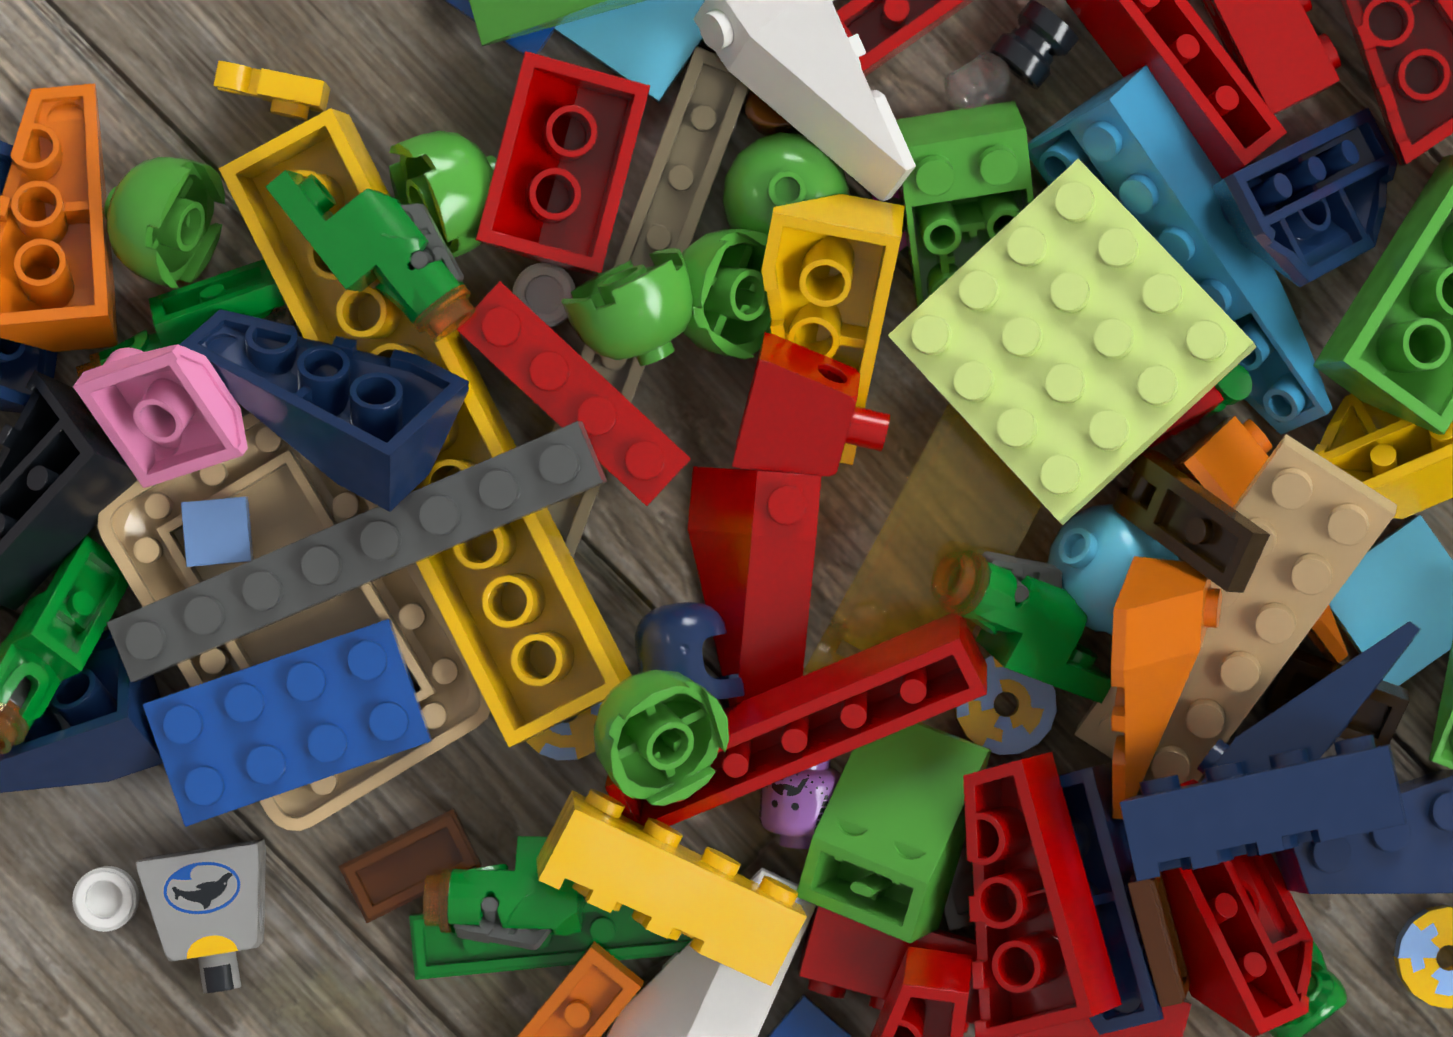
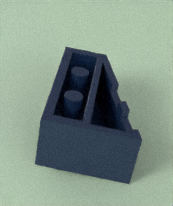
M1442 769L1399 784L1407 818L1405 825L1320 843H1313L1312 841L1299 843L1300 846L1275 852L1287 890L1305 894L1453 893V770Z

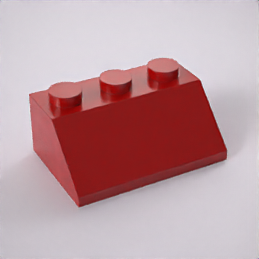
M525 51L475 240L531 260L590 276L601 274L650 85Z

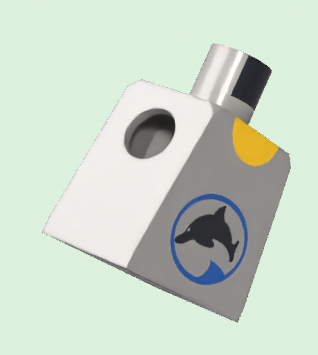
M265 839L150 856L136 862L137 872L168 961L198 957L203 993H215L240 988L241 980L236 951L257 948L264 942Z

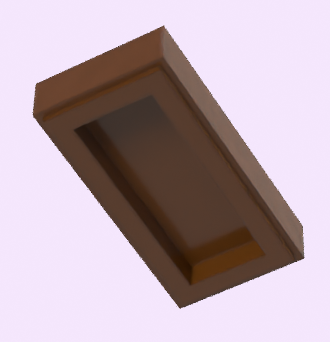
M452 808L338 867L366 923H369L449 883L452 869H474L481 867L482 863L455 809Z
M1133 871L1127 884L1160 1006L1162 1008L1181 1004L1187 996L1191 981L1162 873L1160 872V877L1136 881L1135 871Z

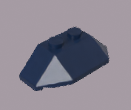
M1366 108L1225 177L1213 185L1212 188L1221 204L1224 218L1233 227L1240 243L1298 287H1301L1376 246L1387 204V183L1394 178L1397 162L1369 108Z

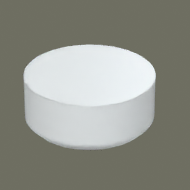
M537 263L527 267L519 274L513 286V293L549 327L561 324L568 318L561 301L563 299H573L570 292L576 287L570 275L563 268L547 263Z
M114 866L98 867L86 873L77 882L72 897L73 908L78 919L90 929L102 932L116 930L129 922L135 915L139 905V890L134 879L126 871Z

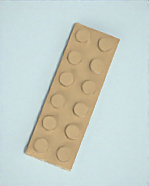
M1287 434L1284 435L1233 507V509L1269 533V539L1244 593L1226 592L1211 581V588L1222 589L1218 628H1207L1200 652L1144 777L1146 781L1177 774L1180 784L1191 779L1199 781L1203 775L1197 770L1199 764L1219 739L1227 743L1396 514L1397 504ZM1111 686L1102 704L1094 701L1079 722L1075 732L1077 737L1112 759L1117 735H1124V732L1112 731L1111 715L1113 706H1115L1117 687Z

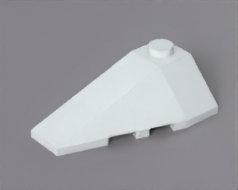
M705 0L693 20L699 27L704 42L716 52L727 70L879 201L884 202L891 199L916 165L885 95L878 90H871L859 60L860 56L866 54L864 46L858 34L847 37L832 1L834 0Z
M761 868L750 879L760 884L763 877L768 876L789 886L796 892L798 889V884L764 868ZM798 897L796 898L795 902L802 905L807 917L771 986L699 954L689 946V943L680 953L676 952L662 966V970L638 994H635L613 1021L606 1037H758L816 905Z

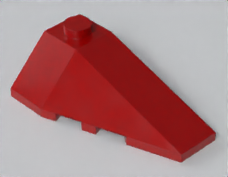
M693 466L688 519L689 538L705 604L720 614L727 631L725 634L713 636L722 676L738 674L744 683L745 695L728 698L730 706L803 676L822 476Z

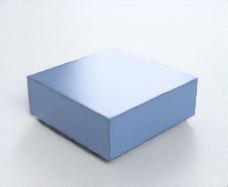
M248 497L181 502L186 567L254 560Z

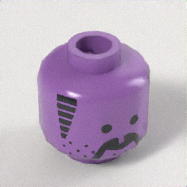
M831 759L761 788L759 820L766 830L780 834V846L809 849L813 834L841 776L839 771L830 767Z

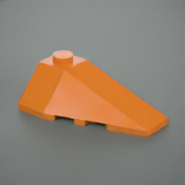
M94 83L31 89L11 151L12 163L2 195H0V338L52 352L114 347L118 345L111 243L107 232V220L104 215L107 197L96 85Z
M1236 416L1225 418L1175 459L1173 466L1233 508L1269 458L1266 453L1273 446L1262 430L1251 419L1248 418L1244 423H1241ZM1328 605L1307 633V637L1327 660L1339 664L1348 656L1331 608Z
M1134 556L1114 606L1111 686L1117 687L1115 706H1113L1111 715L1112 731L1124 732V735H1117L1113 751V819L1123 820L1120 802L1136 796L1140 788L1139 782H1142L1200 652L1207 628H1218L1222 589L1211 588V580L1185 561Z

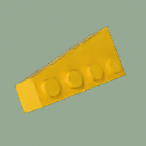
M590 789L586 797L573 790L571 791L537 857L539 881L559 890L565 878L575 882L573 889L586 897L587 903L609 913L612 910L620 911L622 905H626L634 909L631 917L646 930L666 939L669 938L676 941L682 933L692 938L689 946L699 954L769 986L772 985L807 917L802 905L795 902L799 894L798 892L768 876H764L761 883L758 884L738 874L737 872L741 864L713 848L706 847L703 854L700 855L682 846L679 843L683 835L658 820L648 818L643 826L621 815L625 805L598 790Z

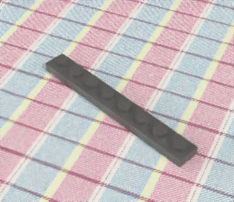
M577 421L409 493L391 512L378 506L107 622V625L130 681H140L606 483L607 480L583 422Z

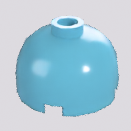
M1113 504L1092 506L1075 514L1060 528L1050 546L1047 563L1053 564L1061 570L1062 589H1065L1087 615L1085 626L1095 632H1107L1110 635L1113 632L1114 606L1133 557L1179 561L1177 555L1117 513L1112 507Z

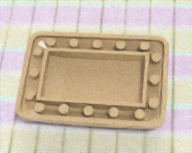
M249 413L242 417L248 446L243 456L143 488L137 480L98 514V530L104 544L140 604L144 607L247 563L239 562L186 567L181 502L248 497L254 559L378 506L335 483L253 414ZM416 563L177 664L190 687H194L383 620H391L432 741L259 801L266 814L277 826L286 830L301 831L316 825L474 730L489 717L491 711Z

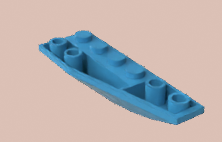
M1147 65L1102 89L1028 142L1029 158L1048 185L1079 159L1254 342L1256 348L1239 363L1249 372L1253 384L1252 391L1245 400L1280 435L1321 418L1332 410V405L1319 371L1313 366L1315 360L1274 268L1243 246L1233 227L1224 218L1221 204L1212 188L1222 178Z

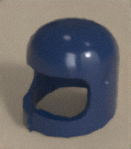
M696 602L664 605L650 611L641 619L635 633L639 673L649 670L679 672L706 688L716 699L745 695L744 683L738 674L713 678L705 670L702 656L703 642L708 637L727 633L723 619L712 607Z

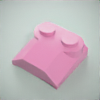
M179 344L147 352L135 348L117 349L110 354L102 366L83 372L73 385L80 398L143 488L241 457L248 449L240 406L207 357Z

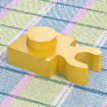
M220 60L218 61L213 85L218 87L219 91L261 98L263 101L272 102L270 107L271 113L299 120H307L309 110L321 113L326 111L330 94V87L322 80L264 68L260 70Z

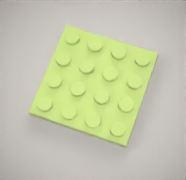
M1079 159L1070 165L888 334L891 340L1062 525L1073 517L1256 348L1254 342Z

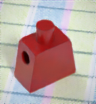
M765 332L736 440L732 467L830 477L837 473L845 443L879 452L882 451L891 415L856 406L861 373L855 368L775 334Z

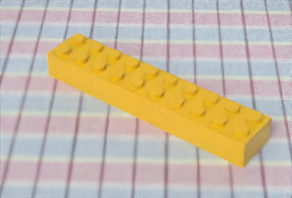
M330 108L218 168L303 338L333 344L336 336L357 340V350L389 358L394 349L413 353L469 381V391L430 474L411 492L516 448L459 331L456 330L457 327L446 306L429 319L417 325L416 323L412 324L403 311L375 288L380 283L378 279L362 292L346 290L265 187L285 170L302 174L304 178L313 174L327 188L336 201V205L330 209L333 215L366 189L380 191L390 196L349 114ZM548 508L416 563L508 747L525 742L603 702L615 686L629 676H632Z

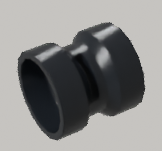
M1030 0L1018 14L1019 29L1015 28L1012 33L1002 34L989 50L996 60L1015 77L1031 88L1038 90L1051 74L1050 64L1053 62L1052 57L1066 56L1079 38L1051 10L1035 0Z

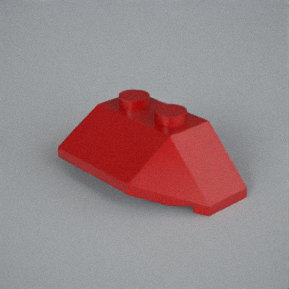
M1191 779L1189 781L1181 783L1180 786L1196 784L1199 782L1195 779ZM1271 853L1247 857V854L1235 856L1233 860L1194 870H1182L1180 867L1161 871L1191 981L1189 992L1193 998L1251 1037H1257L1309 1012V997L1306 995L1311 978L1313 938L1290 891L1286 888L1285 881Z

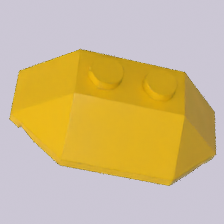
M1352 394L1343 398L1328 424L1320 444H1317L1313 450L1315 453L1397 504L1396 514L1393 517L1395 519L1407 518L1453 498V421L1445 434L1438 435L1366 404Z

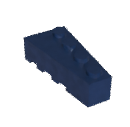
M1371 734L1334 742L1336 755L1310 760L1308 748L1270 755L1271 768L1245 773L1243 761L1204 769L1206 782L1180 786L1178 774L1139 782L1142 795L1133 796L1120 802L1136 881L1160 877V872L1180 867L1182 870H1194L1233 860L1235 856L1247 854V857L1264 855L1300 846L1299 843L1309 841L1320 843L1405 825L1407 818L1390 744L1375 746L1374 737Z

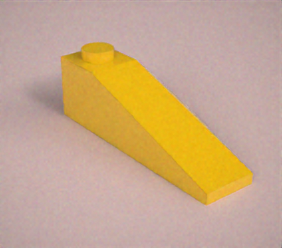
M837 194L776 206L773 208L761 270L764 291L767 292L770 310L771 334H775L855 368L861 373L856 406L865 408L902 237L905 206L846 194ZM845 443L840 463L853 465L857 446Z

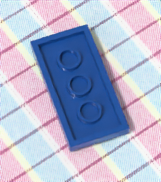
M390 619L143 704L185 827L432 741Z

